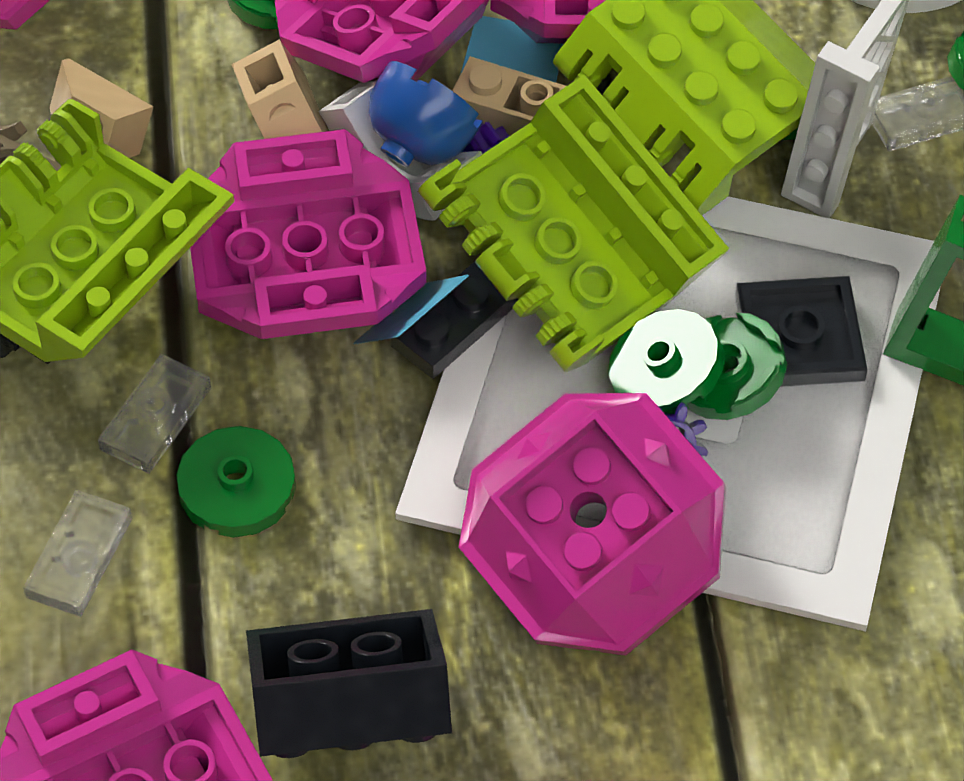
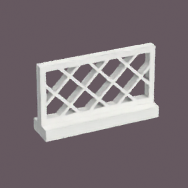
M881 0L847 50L828 41L818 54L781 196L826 218H830L839 206L856 146L872 124L909 0Z

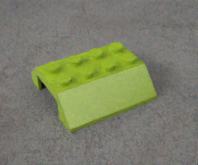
M605 0L585 16L553 59L554 66L568 80H577L585 74L595 87H598L613 68L618 75L602 96L661 167L673 158V155L679 151L684 143L691 149L690 153L680 163L670 178L701 215L707 213L729 196L732 178L735 173L799 127L815 67V62L753 0Z
M585 74L543 101L529 124L460 170L459 168L462 164L456 159L428 178L417 191L433 211L443 210L439 215V219L446 227L464 225L470 234L461 246L471 256L481 254L475 263L506 301L519 299L512 307L518 316L522 318L536 314L544 324L535 336L543 346L555 343L549 354L564 372L587 364L617 342L637 321L661 310L729 250V247Z
M68 99L51 115L50 121L47 119L37 128L38 138L41 139L42 143L46 145V149L61 165L58 171L43 157L37 148L28 144V142H23L13 151V156H8L0 164V334L44 362L84 358L235 202L234 194L190 168H187L173 183H170L104 143L99 114L74 99Z

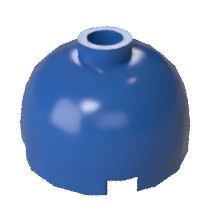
M390 61L378 78L370 95L369 116L373 130L385 141L380 150L386 156L405 167H409L413 160L426 165L447 163L463 152L471 143L482 126L483 120L476 119L479 115L478 112L464 99L433 78L429 83L422 80H417L416 82L411 78L417 69L397 61Z

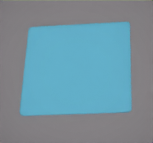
M482 16L473 27L461 73L471 56L556 83L559 70L554 66L553 59L564 44L536 43L514 22Z
M469 275L426 283L379 324L371 327L354 344L399 337Z

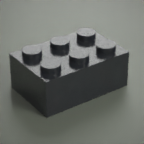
M432 609L246 630L260 757L275 755L280 758H296L306 754L308 751L336 747L353 751L364 749L372 743L394 740L420 743L428 741L436 735L452 733L447 663Z

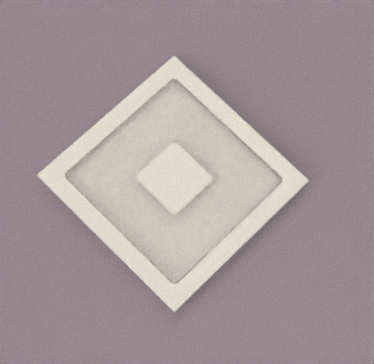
M728 196L702 215L729 247L728 252L658 312L681 309L695 312L704 319L720 314L723 319L729 317L737 318L736 283L850 276L868 371L865 381L781 386L768 403L749 415L730 420L706 419L688 410L685 419L688 424L696 420H704L707 428L705 431L695 435L696 441L707 448L708 455L702 457L723 480L726 486L720 578L702 593L866 632L923 371L921 368L883 355L897 309L934 241ZM940 288L929 306L931 309L936 310ZM512 309L444 369L395 513L396 520L461 535L472 469L563 394L615 393L608 376L610 355L617 342L587 364L564 372L549 354L555 343L543 346L535 336L544 324L536 314L520 318ZM735 368L729 369L725 373L730 372ZM599 503L584 505L576 515V524L584 528H592L599 525L606 516L607 508Z

